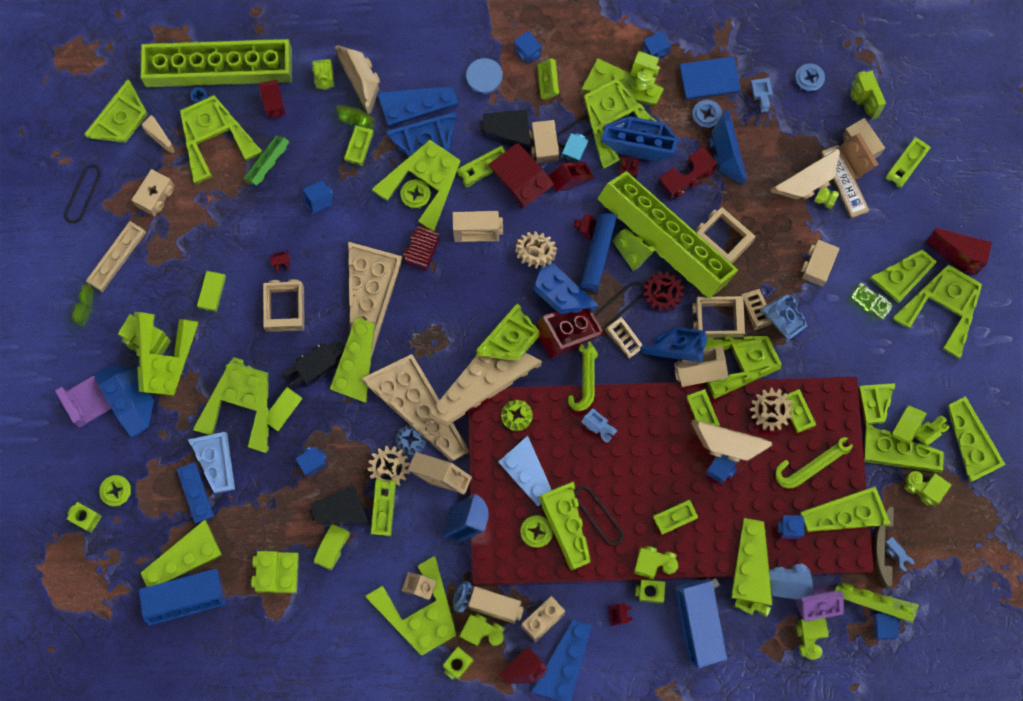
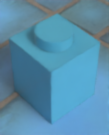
M571 133L561 158L572 163L580 162L588 143L585 136Z

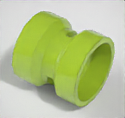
M828 187L819 190L814 202L818 204L825 203L826 208L832 209L839 192H830Z

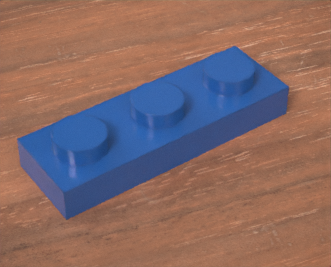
M194 462L178 468L177 472L195 524L215 518L197 464Z

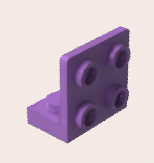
M95 376L90 377L68 391L63 387L55 390L72 422L79 428L112 409L99 388Z
M831 586L813 589L814 595L801 597V600L794 599L804 621L844 614L843 594L841 590L834 591Z

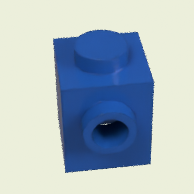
M529 30L514 40V49L521 61L524 60L529 64L541 57L542 46Z
M663 31L644 39L641 47L643 53L659 58V61L670 54L671 44Z
M323 181L303 189V202L312 214L332 206L333 192Z
M316 446L304 449L301 452L302 455L295 458L307 478L327 467L325 462L328 460L323 450L318 451Z
M722 454L721 457L716 456L706 474L723 484L727 477L732 478L737 468L734 466L737 461L728 459V455Z
M783 515L780 521L777 522V532L780 533V539H801L804 537V516Z
M878 611V614L872 615L874 640L898 638V630L901 628L899 618Z

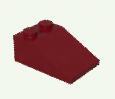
M519 143L488 164L521 210L554 186L546 172Z
M936 227L925 242L955 268L964 271L967 275H977L988 264L992 242Z
M590 308L582 309L581 312L559 314L554 312L543 316L535 324L540 332L539 339L550 359L565 355L579 348L581 344L584 345L605 334Z

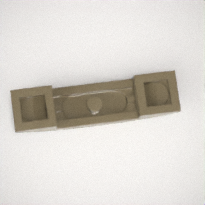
M888 507L885 510L890 525L876 526L873 539L874 566L883 588L892 587V566H884L885 529L893 527L894 507Z

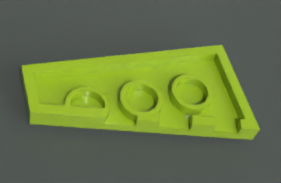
M597 59L582 87V92L588 93L617 78L638 103L655 107L664 88L655 84L653 88L639 90L634 85L636 78L630 76L629 72L600 59Z
M359 317L355 318L330 387L333 391L365 403L368 397V387L361 380L368 376L370 372L375 323Z
M965 396L947 406L969 483L1006 465L967 397Z
M871 424L865 425L864 462L939 473L943 471V451L921 443L911 442V444L892 437V434L887 430H879Z
M574 482L538 497L571 571L590 563L586 538L583 536L581 528L583 526L582 519L579 518L577 509L579 506L578 500L575 498L573 490L575 489Z
M876 486L800 513V516H804V526L807 532L890 525Z
M744 518L731 598L772 605L764 522Z
M207 521L201 522L141 572L147 587L172 581L222 556Z
M839 583L835 591L841 590L845 600L910 622L914 621L919 608V604L855 588L848 583Z

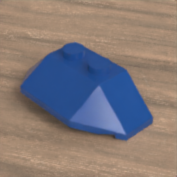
M725 110L713 128L710 138H708L709 148L713 149L714 155L712 157L717 162L718 171L740 185H744L747 175L730 111Z
M630 116L606 124L601 142L619 155L653 162L674 156L679 138L666 123Z
M110 364L96 372L94 376L99 388L130 437L133 438L148 429L154 399L150 393L139 392L137 370L132 367Z

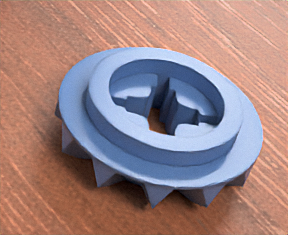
M811 63L799 67L795 75L796 84L801 89L807 90V92L816 91L822 87L825 81L823 70L818 65ZM807 74L810 77H814L812 82H810V80H804L807 78Z
M702 100L694 106L692 116L695 123L699 124L700 127H707L709 129L717 124L722 116V110L716 102ZM709 109H711L710 116L704 119L703 112L706 113Z
M405 425L399 429L395 437L398 449L403 450V453L406 455H415V452H421L426 445V439L411 425ZM411 432H413V437L417 440L412 441L409 447L408 440L403 438L409 437Z
M468 581L460 584L454 594L453 606L456 612L462 613L470 602L473 588L472 584Z

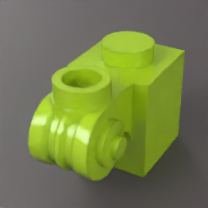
M638 51L630 76L636 78L634 85L637 89L646 90L653 88L655 77H657L660 66H657L659 58Z
M331 59L312 61L316 88L327 90L330 87H335Z
M914 471L906 476V486L904 488L911 494L917 493L923 503L934 507L940 503L951 487V484L936 473L927 482H922V474Z
M645 546V549L641 548L639 551L634 574L653 579L656 569L662 566L664 573L673 574L678 568L676 554L665 552L663 555L658 553L656 548Z
M479 614L475 616L470 615L460 634V638L478 647L482 638L489 636L490 644L499 646L503 642V631L505 628L496 623L493 626L486 623L487 619Z
M826 618L809 621L799 620L798 625H796V632L802 641V645H799L800 655L810 660L818 659L822 655V648L819 645H815V641L829 637Z

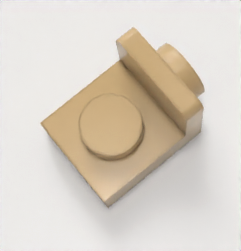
M408 572L401 591L429 600L436 581Z

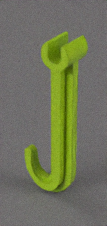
M590 341L586 349L583 344L579 346V350L582 353V400L575 403L572 395L568 397L569 406L576 411H582L590 407L595 396V359L598 356V352Z
M841 438L835 446L788 478H784L781 475L782 470L789 464L785 460L777 467L775 473L778 484L787 489L798 487L842 455L848 454L853 444L843 447L842 445L846 443L848 438Z

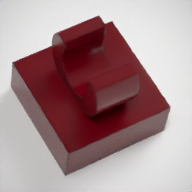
M620 157L619 176L627 171L631 176L637 178L639 159Z
M584 214L582 220L575 219L573 227H577L576 230L580 231L584 238L592 239L596 221L592 215Z
M288 250L270 255L271 265H275L278 273L280 272L279 266L281 264H285L287 270H290Z
M626 603L608 606L611 626L627 624L633 620L632 617L627 616V610H631V607L626 606Z

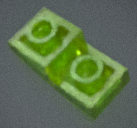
M338 105L336 107L337 117L343 123L348 122L353 125L357 122L361 127L374 128V118L369 114L348 106Z
M862 282L856 286L849 296L852 302L880 320H883L893 307L890 301L880 293L875 294Z
M89 284L81 285L82 291L79 292L81 303L75 304V310L72 311L73 321L80 327L86 325L92 311L94 289Z

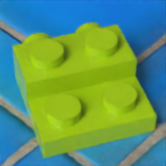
M873 71L859 72L855 75L856 80L851 83V98L853 101H856L857 106L865 104V112L870 116L871 120L877 119L884 109L886 101Z
M257 551V556H253V568H256V576H252V588H255L257 593H297L299 553Z

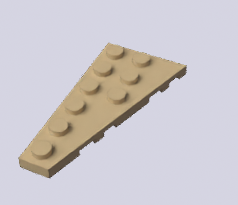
M348 242L350 332L356 317L375 323L372 358L403 257Z
M527 353L519 361L476 356L431 410L429 417L447 426L465 415L467 410L479 406L486 398L490 399L498 392L512 385L513 381L519 377L523 378L533 368L537 369L540 367L542 361Z
M412 354L362 378L361 381L451 462L469 454V449L453 422L445 426L429 417L431 410L440 400Z

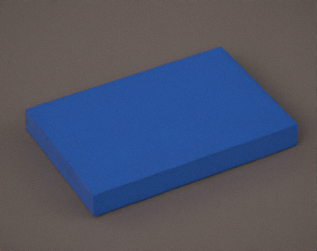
M734 57L685 63L679 66L686 100L740 93L741 91Z

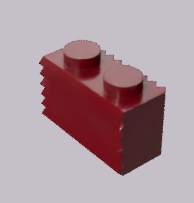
M418 226L417 230H413L410 237L412 243L410 247H406L403 254L406 264L427 271L440 240V233Z

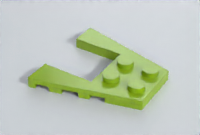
M617 78L584 95L587 113L603 170L620 161L617 153L601 142L604 132L603 128L606 124L613 123L632 112L636 118L656 121L632 97L633 95Z
M214 95L180 110L193 182L195 184L212 177L197 144L231 129L246 161L262 154L261 149Z
M429 140L373 187L372 191L388 202L407 173H412L438 191L435 198L418 220V223L427 229L435 231L461 160Z
M948 265L900 310L892 320L909 329L928 298L961 317L942 348L960 359L982 284Z
M134 312V317H137L138 326L135 327V335L138 336L139 348H136L137 356L140 358V367H138L139 392L174 395L198 322L179 319L174 357L150 354L155 315Z
M746 336L743 339L725 337V339L713 340V337H707L705 349L723 346L724 350L731 349L742 371L741 373L728 375V378L708 382L707 385L714 399L781 369L782 363L768 336Z
M230 362L193 430L207 435L214 434L222 400L257 411L248 447L267 453L269 450V427H267V416H269L267 408L268 373Z
M435 556L418 565V568L423 576L436 581L432 593L437 601L404 620L399 616L383 586L366 595V598L421 656L457 636Z

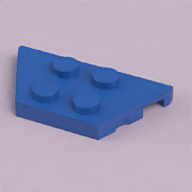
M453 112L386 131L387 136L408 158L429 140L449 152L456 114Z
M546 263L545 268L541 266L533 290L559 314L581 312L582 309L589 308L591 311L596 310L598 304L554 263H551V265Z
M674 327L665 334L655 338L656 343L646 346L644 344L640 349L642 354L702 362L707 334L703 330Z

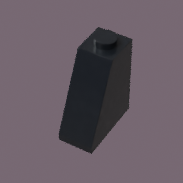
M527 109L483 114V120L479 122L480 132L484 131L485 138L512 147L519 143L525 151H531Z
M354 485L310 503L311 510L308 511L312 521L316 520L319 525L366 526L370 524Z

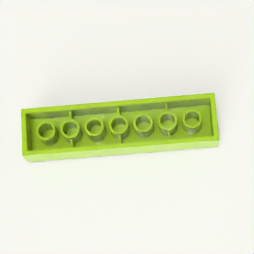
M289 39L142 44L141 79L145 87L258 84L277 80L278 83L292 82V47Z
M627 171L607 183L597 198L604 207L617 215V218L623 221L632 232L642 238L647 245L654 246L655 251L660 257L669 262L675 270L679 271L688 282L697 287L709 299L723 289L737 273L738 269Z

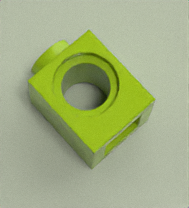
M77 502L69 509L67 520L92 533L102 516ZM86 512L85 520L80 521V514Z
M641 580L640 585L636 584L635 597H639V602L663 604L665 582ZM646 587L654 588L655 595L653 597H648L645 594L644 590Z
M457 647L443 664V667L446 669L444 673L452 680L455 677L459 680L474 660ZM456 659L461 660L463 663L462 668L458 671L453 670L451 667L452 662Z

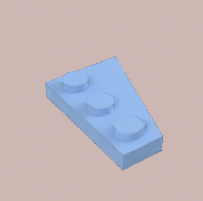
M221 432L189 439L188 441L204 469V474L213 492L217 494L235 490L227 433Z
M528 436L498 462L537 507L541 505L538 497L552 491Z

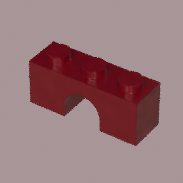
M704 146L688 157L687 164L692 170L690 174L682 175L673 167L659 177L657 184L670 201L674 198H681L690 187L692 189L700 184L701 179L704 177L709 178L715 173L717 162Z

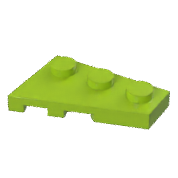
M922 249L901 262L871 276L870 280L899 304L937 261Z

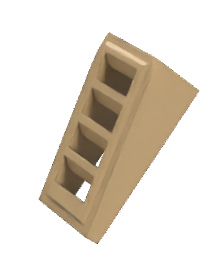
M151 115L142 124L145 133L169 153L173 154L175 151L171 142Z
M760 289L742 294L741 296H743V302L754 330L772 325L766 316L764 319H757L764 316L762 312L754 313V311L767 305ZM756 295L758 297V299L752 301L748 300V298ZM760 303L759 306L751 307L752 304Z
M622 317L617 318L604 328L628 359L641 350L642 343ZM619 325L621 328L614 332L613 329ZM625 331L626 334L619 338L618 335ZM630 337L631 340L624 345L623 341ZM635 343L636 346L629 351L627 348Z

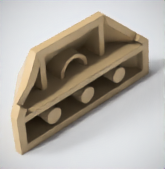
M339 45L334 46L336 55L367 115L370 114L379 92L378 83H380L377 73H372L370 69L372 64L368 57H364L362 52Z
M839 149L829 153L770 189L771 192L794 199L802 197L807 199L815 194L813 190L818 187L822 190L829 186V181L835 177L840 155Z
M692 420V425L702 445L710 450V454L721 457L722 454L728 455V459L739 462L740 459H751L772 445V442L763 438Z

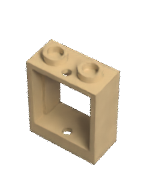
M721 207L718 211L714 210L708 216L709 220L705 224L702 222L695 231L733 264L753 243L756 236ZM720 217L743 237L729 254L705 235L707 230Z
M499 211L453 212L454 241H500L499 235H503V217H499Z
M290 279L288 282L270 280L269 283H263L264 329L266 332L304 331V286L302 281L299 282L296 279ZM298 292V318L271 319V293Z
M743 296L712 297L710 299L708 297H697L696 302L692 303V314H696V321H693V329L702 330V307L733 306L734 331H706L707 337H713V339H725V337L743 338L745 334Z
M723 346L705 349L702 362L677 359L678 362H674L677 381L681 380L682 387L728 378Z
M415 452L408 471L431 485L463 495L472 476L451 462Z
M474 587L469 603V609L513 624L516 623V620H521L524 607H521V601L478 587Z
M551 596L521 624V627L536 642L565 615V610Z

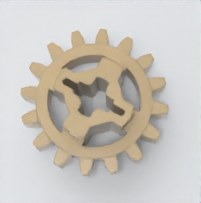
M535 231L534 235H531V233L527 232L526 236L521 235V238L517 240L515 252L518 253L517 258H522V264L527 262L528 267L534 265L535 268H538V265H541L545 268L546 263L551 265L552 260H555L557 247H554L555 241L550 242L551 237L545 238L544 233L538 235Z
M773 388L770 389V393H767L764 389L762 396L756 394L757 401L752 400V403L755 405V407L750 408V411L755 412L752 419H758L756 422L758 426L763 423L764 430L768 426L771 431H774L776 426L779 430H782L781 425L784 423L788 426L789 424L786 420L793 419L789 414L794 411V408L789 407L793 401H787L786 399L789 395L784 394L782 396V390L780 389L777 393H775ZM769 397H777L774 401H768L766 399ZM762 404V405H763V412L761 413V416H760L759 409H760V405ZM766 404L775 407L778 416L775 413H769L770 410ZM783 404H785L784 416L781 414V408L784 406ZM770 419H777V420H778L777 422H774V423L766 422V421H769Z
M385 446V451L379 448L378 455L372 454L375 458L374 461L369 460V464L372 467L368 468V471L373 472L370 476L371 479H383L381 476L386 475L396 481L398 486H401L400 480L406 481L407 479L404 475L410 474V471L406 469L410 466V463L405 462L408 456L402 457L403 450L396 452L397 448L393 446L392 450ZM387 455H395L398 458L391 459ZM381 459V465L377 468V463ZM385 460L388 463H390V465H393L392 471L394 474L389 472L388 469L385 470L387 468ZM401 465H402V471H401L400 475L398 476V474H397L398 468L401 467Z

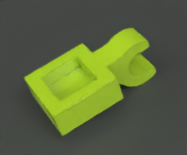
M939 416L933 423L927 421L920 427L919 431L917 430L914 438L928 446L942 435L941 432H946L950 428L944 423L947 419Z
M738 599L734 607L750 615L755 610L767 617L771 610L770 607L764 604Z

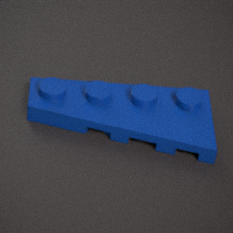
M453 87L377 93L389 128L458 106Z
M572 620L547 664L548 670L544 677L537 681L531 693L558 701H571L592 625Z

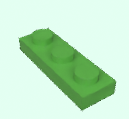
M276 135L243 179L247 183L256 186L261 183L267 171L275 165L279 155L285 152L289 141L285 137Z

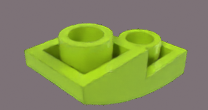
M287 387L269 410L267 424L280 431L303 398Z
M908 405L894 429L892 437L911 444L927 413Z
M332 524L319 547L314 563L332 570L341 556L342 547L350 536L349 531Z

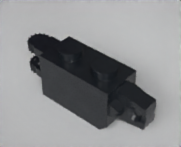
M341 340L329 345L326 343L316 345L311 353L298 357L293 364L294 367L286 371L282 375L283 378L286 380L299 373L300 377L293 380L289 387L294 389L304 382L309 387L337 368V359L343 354L345 345Z

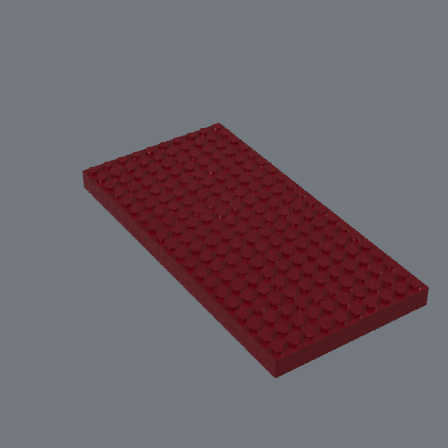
M857 377L755 380L716 399L713 398L707 385L708 382L682 387L681 382L595 385L594 400L590 407L582 411L573 410L568 403L570 395L573 396L575 403L582 400V385L508 387L490 399L486 398L476 408L472 407L469 409L470 476H472L470 493L471 496L476 494L481 497L488 508V520L484 532L472 537L473 587L639 582L641 580L734 579L744 518L764 522L769 570L777 567L791 569L794 565L804 564L807 569L809 568L811 576L863 575L874 572L870 527L807 532L804 526V537L801 539H780V533L777 532V522L780 521L783 515L800 516V513L867 490ZM771 388L774 389L775 393L780 389L782 390V396L800 389L816 426L797 434L791 420L787 419L786 421L789 425L787 426L783 423L781 425L782 430H779L777 426L774 431H771L769 426L764 430L763 423L758 426L756 424L758 419H752V416L755 414V412L750 411V408L755 407L752 400L757 401L756 394L762 396L764 389L767 393H770ZM704 389L720 424L719 427L772 442L769 448L751 459H740L734 466L737 470L732 478L727 477L723 484L706 474L716 456L711 455L710 450L702 445L692 425V420H695L686 399V396ZM769 397L766 399L768 401H774L777 397ZM515 399L525 401L531 407L533 413L530 425L520 431L508 429L501 419L503 407ZM762 404L760 405V409H759L760 416H761V413L763 412V405H762ZM766 404L769 407V413L772 412L773 414L775 413L778 416L775 407ZM784 406L781 408V414L783 416L785 414ZM519 408V410H517V412H511V414L514 415V417H513V422H514L518 417H519V418L522 417V416L520 415V409H521V408ZM592 409L608 420L607 424L617 430L613 436L608 433L612 437L608 443L601 438L600 432L596 434L581 422ZM770 419L769 421H766V422L774 423V422H777L778 420H777V419ZM528 436L551 490L574 482L575 486L574 492L580 486L589 487L621 528L624 536L622 542L618 545H609L578 506L579 518L582 519L583 526L581 528L583 536L586 538L590 563L571 571L554 532L548 544L541 548H532L521 537L522 524L531 516H542L547 520L548 518L542 505L537 507L498 462ZM841 438H848L846 443L842 445L843 447L853 444L848 454L842 455L798 487L787 489L778 484L775 473L777 467L785 460L789 464L782 470L781 475L784 478H788L835 446ZM586 489L579 490L577 493L579 502L606 538L613 543L619 541L621 537L620 532L591 493ZM690 500L698 519L661 535L653 516ZM538 524L536 529L530 530L534 533V540H536L539 534H544L540 531V524ZM645 546L656 548L657 552L663 555L665 552L676 554L678 562L676 572L670 575L666 574L662 566L656 569L653 579L634 574L640 549H645Z

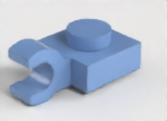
M770 78L751 80L754 100H760L761 113L769 112L770 102L768 98L773 96Z
M594 409L581 421L589 430L596 434L600 432L601 438L607 443L612 439L608 433L613 436L617 432L614 427L607 424L608 420Z
M893 537L885 542L886 554L891 558L898 559L900 571H907L903 563L906 561L912 566L914 564L913 559L905 554L906 551Z

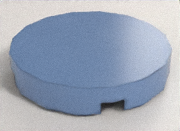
M488 58L475 60L468 67L466 74L468 86L473 91L482 94L496 91L500 87L503 77L498 63Z

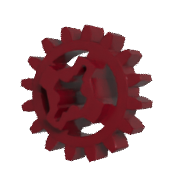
M659 271L657 277L655 274H652V280H646L647 285H644L643 290L647 292L643 293V297L648 298L646 304L651 303L652 310L658 307V312L665 309L667 313L669 307L675 310L676 304H681L679 298L684 297V293L681 292L684 290V286H679L681 279L675 280L676 274L669 276V271H667L665 275H662V272ZM654 285L656 291L651 294V287ZM662 289V291H667V293H660V290ZM674 290H676V296L673 299V295L671 293Z

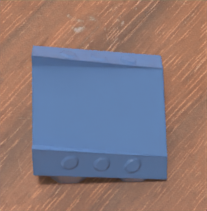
M791 295L780 296L759 309L787 339H791L807 327L806 320L803 314L796 309L797 302Z
M804 564L794 565L791 569L777 567L769 570L773 596L801 600V597L814 595L811 573Z

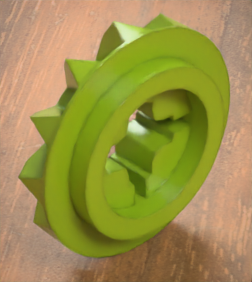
M410 180L401 189V199L405 205L412 209L421 208L430 199V188L421 180ZM418 188V193L421 196H417V198L414 200L413 195L411 193H415V191Z
M517 399L508 402L501 412L503 424L513 431L527 428L533 417L531 407L525 401ZM519 408H521V409H520V415H521L522 417H521V418L518 417V418L513 422V417H514V415L511 414V412H517V410H519Z
M113 475L102 482L99 494L105 504L112 507L121 506V504L127 502L131 495V485L124 477ZM114 485L118 489L121 488V491L118 492V498L115 494H110L114 490Z
M542 516L529 517L521 527L522 539L532 548L545 546L553 535L549 521ZM538 524H540V531L544 534H539L536 540H534V533L530 530L536 529Z

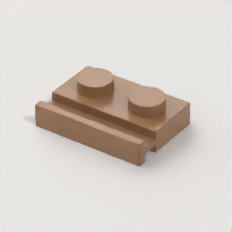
M860 133L855 134L841 146L837 147L855 180L879 165Z

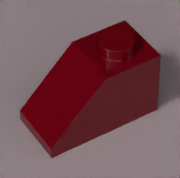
M273 80L259 83L267 117L277 119L286 115L283 95L278 81Z
M586 162L563 163L549 175L556 191H568L594 178Z
M527 646L499 676L506 684L535 683L544 677L548 668Z

